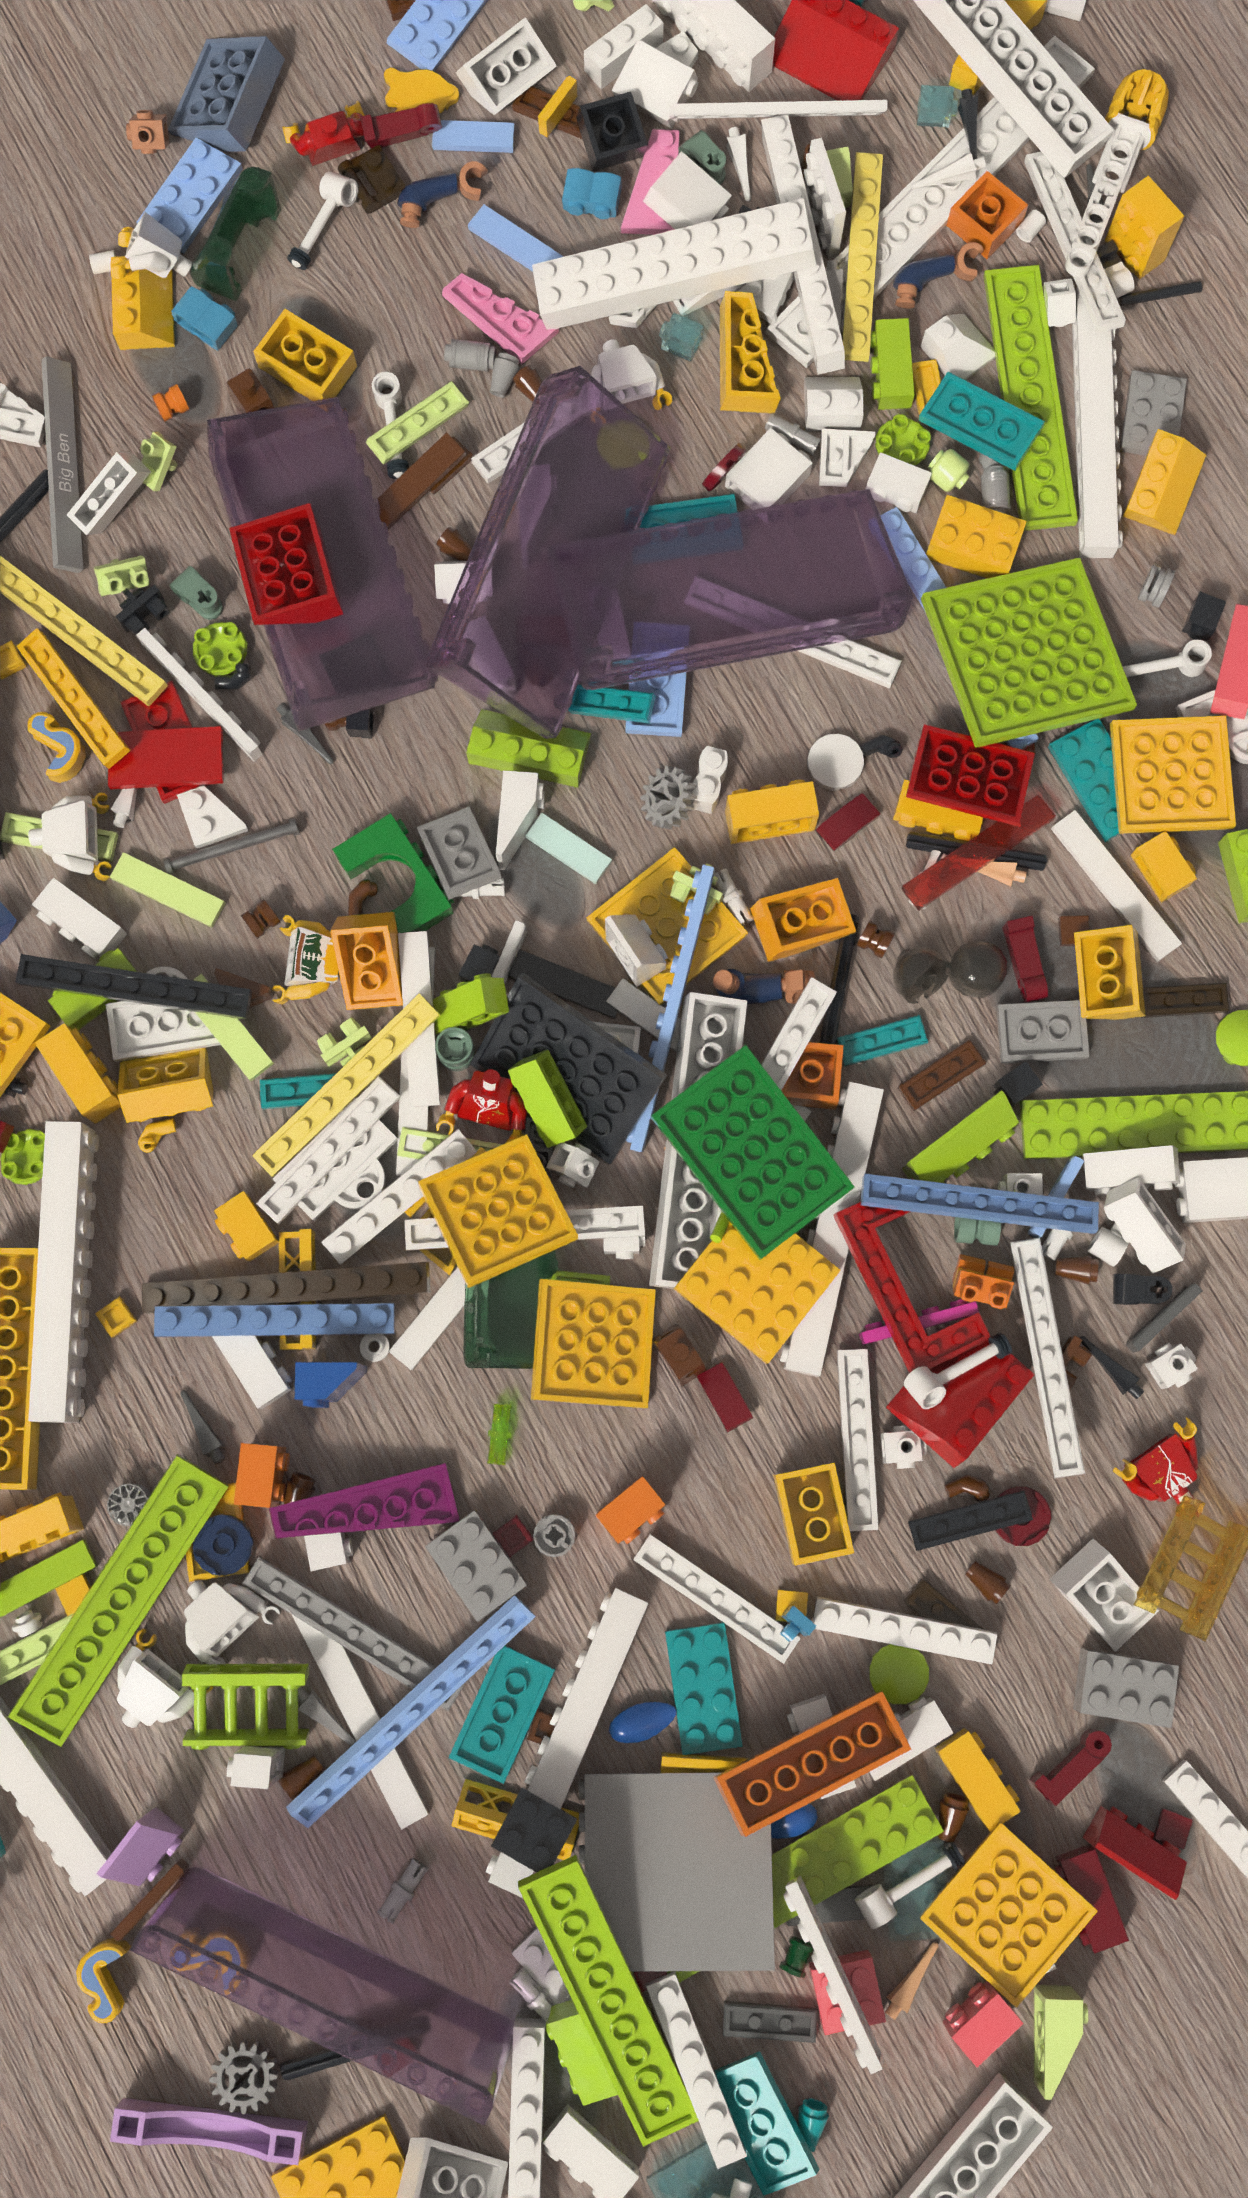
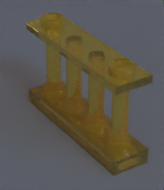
M1184 1495L1182 1501L1176 1507L1175 1516L1144 1583L1138 1589L1137 1598L1133 1605L1152 1614H1155L1157 1607L1183 1620L1179 1630L1206 1642L1248 1550V1527L1231 1521L1225 1527L1201 1513L1206 1503ZM1196 1524L1221 1538L1214 1554L1188 1541ZM1183 1552L1208 1565L1201 1582L1176 1568ZM1170 1579L1196 1593L1189 1610L1163 1596Z

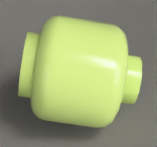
M948 449L945 452L940 450L927 467L932 473L930 480L946 492H950L954 487L960 490L970 477L966 473L969 469V462L953 449Z

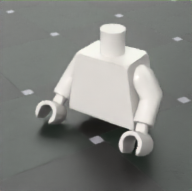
M196 1581L187 1590L194 1601L184 1610V1615L187 1619L185 1623L186 1644L200 1662H205L206 1664H226L218 1656L259 1618L256 1613H262L265 1623L273 1624L271 1620L266 1618L265 1614L271 1609L280 1615V1610L275 1605L266 1606L264 1604L265 1600L248 1587L232 1583L222 1586L214 1582L207 1588L203 1581Z

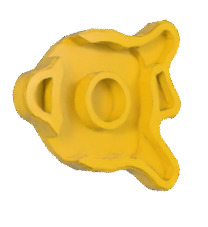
M388 68L384 72L385 82L390 87L385 96V102L388 107H396L397 110L395 112L415 108L421 104L434 103L438 105L440 114L444 109L447 110L459 100L457 87L448 83L434 71L415 70L400 72L395 68Z

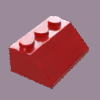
M1100 1806L1082 1838L1163 1893L1177 1900L1187 1862L1179 1857L1181 1850L1166 1840L1162 1845L1152 1839L1155 1833L1138 1823L1136 1828L1126 1822L1128 1816L1114 1806L1110 1810Z

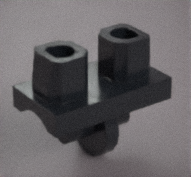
M154 584L145 592L141 588L133 594L127 588L123 590L122 593L126 600L119 605L122 611L115 617L126 632L131 631L137 636L144 628L147 631L150 627L144 621V618L150 613L159 621L165 618L170 611L165 604V599L160 590Z

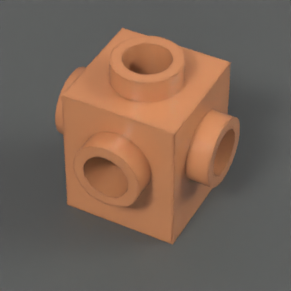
M152 110L136 111V114L126 124L127 139L132 141V148L141 149V153L153 154L157 152V149H166L170 143L167 115L153 114Z

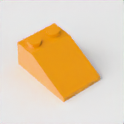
M838 878L760 898L750 908L768 962L804 952L856 932Z
M394 912L337 917L330 931L347 1010L403 1005L398 930Z

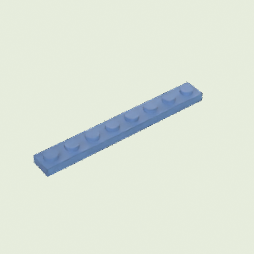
M864 1174L862 1177V1206L1095 1234L1098 1231L1099 1202L873 1174Z
M394 1303L157 1306L154 1311V1337L395 1334Z

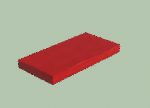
M173 681L166 683L168 685L166 689L150 706L146 705L136 696L120 702L132 731L193 728ZM203 785L156 788L162 802L166 804L178 799L177 794Z
M221 726L117 732L130 751L108 769V787L110 790L224 783L223 729Z

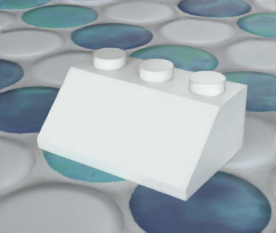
M525 17L455 73L471 97L495 115L557 67V65Z

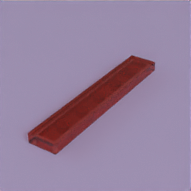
M1038 794L1024 804L1019 826L996 822L905 883L901 889L917 910L920 911L1052 822L1056 815Z

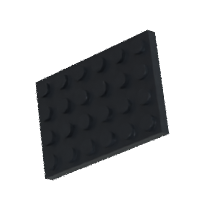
M522 973L518 976L507 996L509 1012L495 1018L470 1065L481 1072L490 1069L496 1070L500 1077L511 1079L508 1070L517 1062L548 1049L587 1125V1128L574 1139L590 1149L591 1152L605 1162L611 1164L623 1148L667 1074L532 978Z

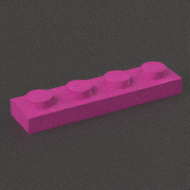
M960 1299L950 1302L951 1308L942 1311L939 1310L938 1306L921 1310L922 1316L918 1318L925 1329L979 1312L976 1301L968 1303V1301ZM882 1321L865 1325L866 1331L859 1334L862 1345L892 1337L887 1326L882 1325Z

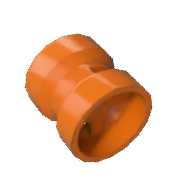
M177 384L169 387L165 394L158 392L152 395L165 422L172 419L173 413H184L190 410Z

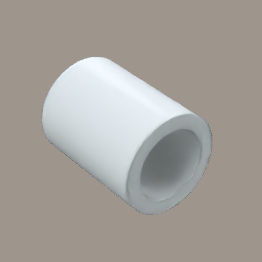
M1032 210L1017 227L1016 233L1018 237L1024 242H1031L1046 224L1044 215L1037 210Z
M114 250L89 255L94 275L111 272V257H116Z

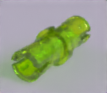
M493 1404L492 1428L488 1430L490 1445L487 1464L506 1465L508 1439H511L509 1424L512 1406Z

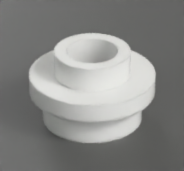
M367 1334L360 1343L362 1356L371 1362L383 1360L390 1350L389 1341L383 1334ZM373 1341H377L380 1345L377 1352H371L369 1349V1345Z
M32 1610L26 1611L15 1618L16 1623L11 1628L13 1632L18 1633L19 1637L27 1636L42 1627L40 1622L42 1616L39 1612L33 1614Z

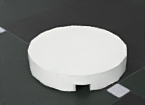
M828 734L818 739L810 749L807 758L810 776L820 787L834 791L848 788L861 775L864 766L863 752L859 745L850 737L842 734Z

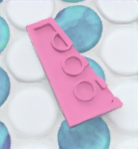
M652 129L621 226L622 234L655 235L675 230L648 207L643 200L651 186L678 156L679 130Z
M463 273L443 288L442 296L508 354L518 358L521 365L559 333V328L547 330L543 320L539 319L537 313L531 310L528 312L515 306L513 300L507 297L500 298L492 293V289Z

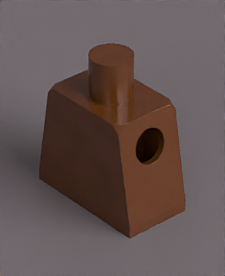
M250 368L226 382L231 399L257 438L281 424L269 395ZM261 408L264 414L255 416L257 410Z
M678 1324L673 1325L652 1339L681 1387L706 1371L704 1362Z

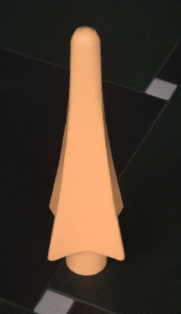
M955 856L948 858L950 863L972 869L1009 886L1012 885L1013 880L1024 883L1027 874L1026 871L1017 870V863L982 861Z
M932 1942L913 1969L886 1997L891 2003L885 2013L894 2020H896L901 2010L908 2014L923 1975L939 1947L938 1942Z

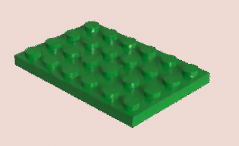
M746 1045L651 1115V1119L759 1260L855 1188Z

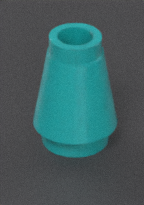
M808 2098L804 2099L803 2104L798 2108V2127L810 2151L814 2152L828 2121L829 2114L827 2113L828 2107L825 2103Z

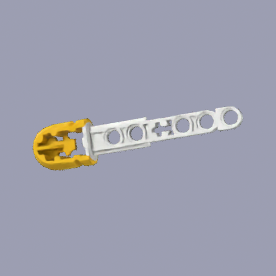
M1142 69L1130 73L1124 77L1115 91L1109 112L1105 117V120L1114 131L1107 140L1093 176L1092 182L1095 183V187L1065 264L1067 272L1072 276L1082 277L1089 272L1119 192L1124 193L1140 150L1150 148L1156 139L1158 129L1167 109L1169 91L1164 79L1154 71ZM1125 109L1129 112L1128 116L1122 115ZM1144 116H1147L1146 123L1140 121V119ZM1121 150L1127 154V157L1118 158L1114 151ZM1109 171L1115 172L1119 178L1115 180L1110 179L1105 173ZM1102 195L1107 196L1104 205L1099 204ZM1092 214L1099 215L1103 221L1099 223L1093 222L1089 216ZM1089 236L1095 243L1085 244L1081 241V237ZM1081 258L1086 262V265L1077 266L1073 263L1072 259Z

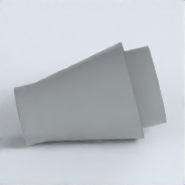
M499 353L498 357L494 358L491 388L489 391L491 394L501 398L505 397L507 390L513 382V377L520 370L518 358L507 353Z

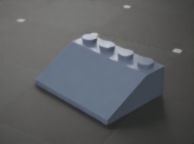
M267 36L206 39L170 123L168 132L171 135L191 141L198 138L210 146L226 152L247 151L285 58Z

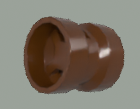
M264 899L257 904L256 909L246 911L241 915L257 939L265 934L267 928L275 927L281 923ZM259 914H261V916L264 918V920H265L264 923H263V921L261 920V918L258 916Z
M869 920L856 946L864 950L870 948L875 956L882 959L895 933L888 929L884 931L879 930L878 925Z

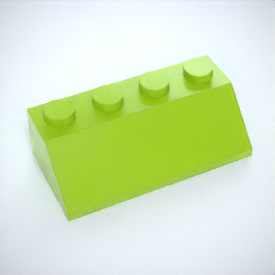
M481 709L473 725L466 754L469 764L500 771L538 773V778L541 780L578 788L591 733Z
M1001 1090L911 1159L902 1168L907 1177L914 1180L945 1183L944 1181L951 1175H954L957 1179L970 1169L967 1164L975 1157L980 1161L993 1150L990 1145L999 1139L1001 1143H1004L1013 1136L1015 1131L1012 1128L1019 1122L1004 1092Z

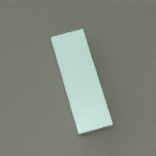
M543 813L540 814L526 834L528 840L594 884H597L612 863L611 858Z

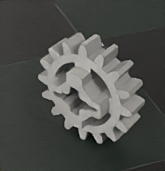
M665 766L664 770L658 768L656 769V777L652 775L648 777L651 783L643 785L644 790L647 792L646 795L640 797L646 803L642 806L641 810L648 812L645 819L652 821L653 826L672 829V826L680 827V819L688 820L687 811H694L691 801L697 799V796L692 794L696 784L690 783L692 776L686 774L683 769Z
M243 2039L240 2048L232 2042L228 2046L229 2053L222 2049L218 2054L220 2061H215L212 2064L211 2068L217 2072L209 2078V2082L217 2083V2086L212 2091V2095L221 2094L222 2098L219 2105L222 2106L226 2102L230 2103L229 2112L231 2113L239 2106L241 2107L242 2114H246L250 2105L255 2112L258 2111L261 2106L260 2100L267 2104L271 2098L268 2092H275L277 2084L271 2081L279 2076V2071L272 2070L277 2060L276 2058L268 2060L266 2057L270 2050L268 2047L262 2052L258 2050L259 2041H256L252 2047H248L247 2039ZM239 2056H248L252 2059L242 2060ZM260 2067L264 2071V2084L262 2083L263 2080L259 2077ZM253 2068L249 2078L236 2085L240 2075ZM225 2073L229 2076L228 2087L225 2082ZM237 2094H247L249 2097H241Z

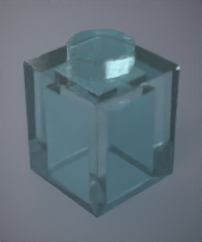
M921 85L917 107V126L949 128L951 116L956 117L958 99H953L954 87Z
M673 312L669 322L664 321L660 329L659 337L662 338L661 349L691 362L703 339L704 325Z

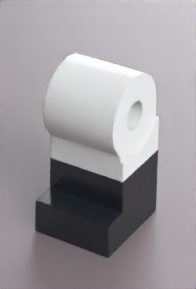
M1112 240L1099 246L1096 252L1115 296L1118 298L1134 290V280L1129 269L1125 268L1117 254L1118 248Z

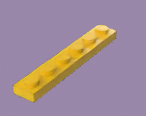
M36 628L16 646L105 767L110 769L130 751L42 631Z

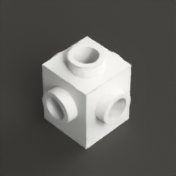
M560 1143L557 1144L546 1168L559 1175L558 1181L569 1187L574 1188L575 1184L587 1188L600 1161L590 1156L591 1150L576 1143L575 1146Z
M1170 1342L1154 1351L1157 1356L1145 1363L1161 1389L1169 1388L1174 1384L1177 1387L1186 1384L1193 1379L1191 1373L1198 1369L1194 1364L1196 1358L1187 1346L1183 1347L1182 1344L1172 1346Z
M893 1426L894 1432L881 1433L883 1464L897 1463V1469L915 1468V1461H922V1455L927 1453L926 1443L907 1426ZM902 1442H905L908 1446L906 1452L901 1450Z

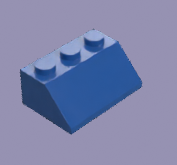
M295 1362V1400L303 1401V1406L311 1408H329V1402H338L367 1373V1366L357 1362Z

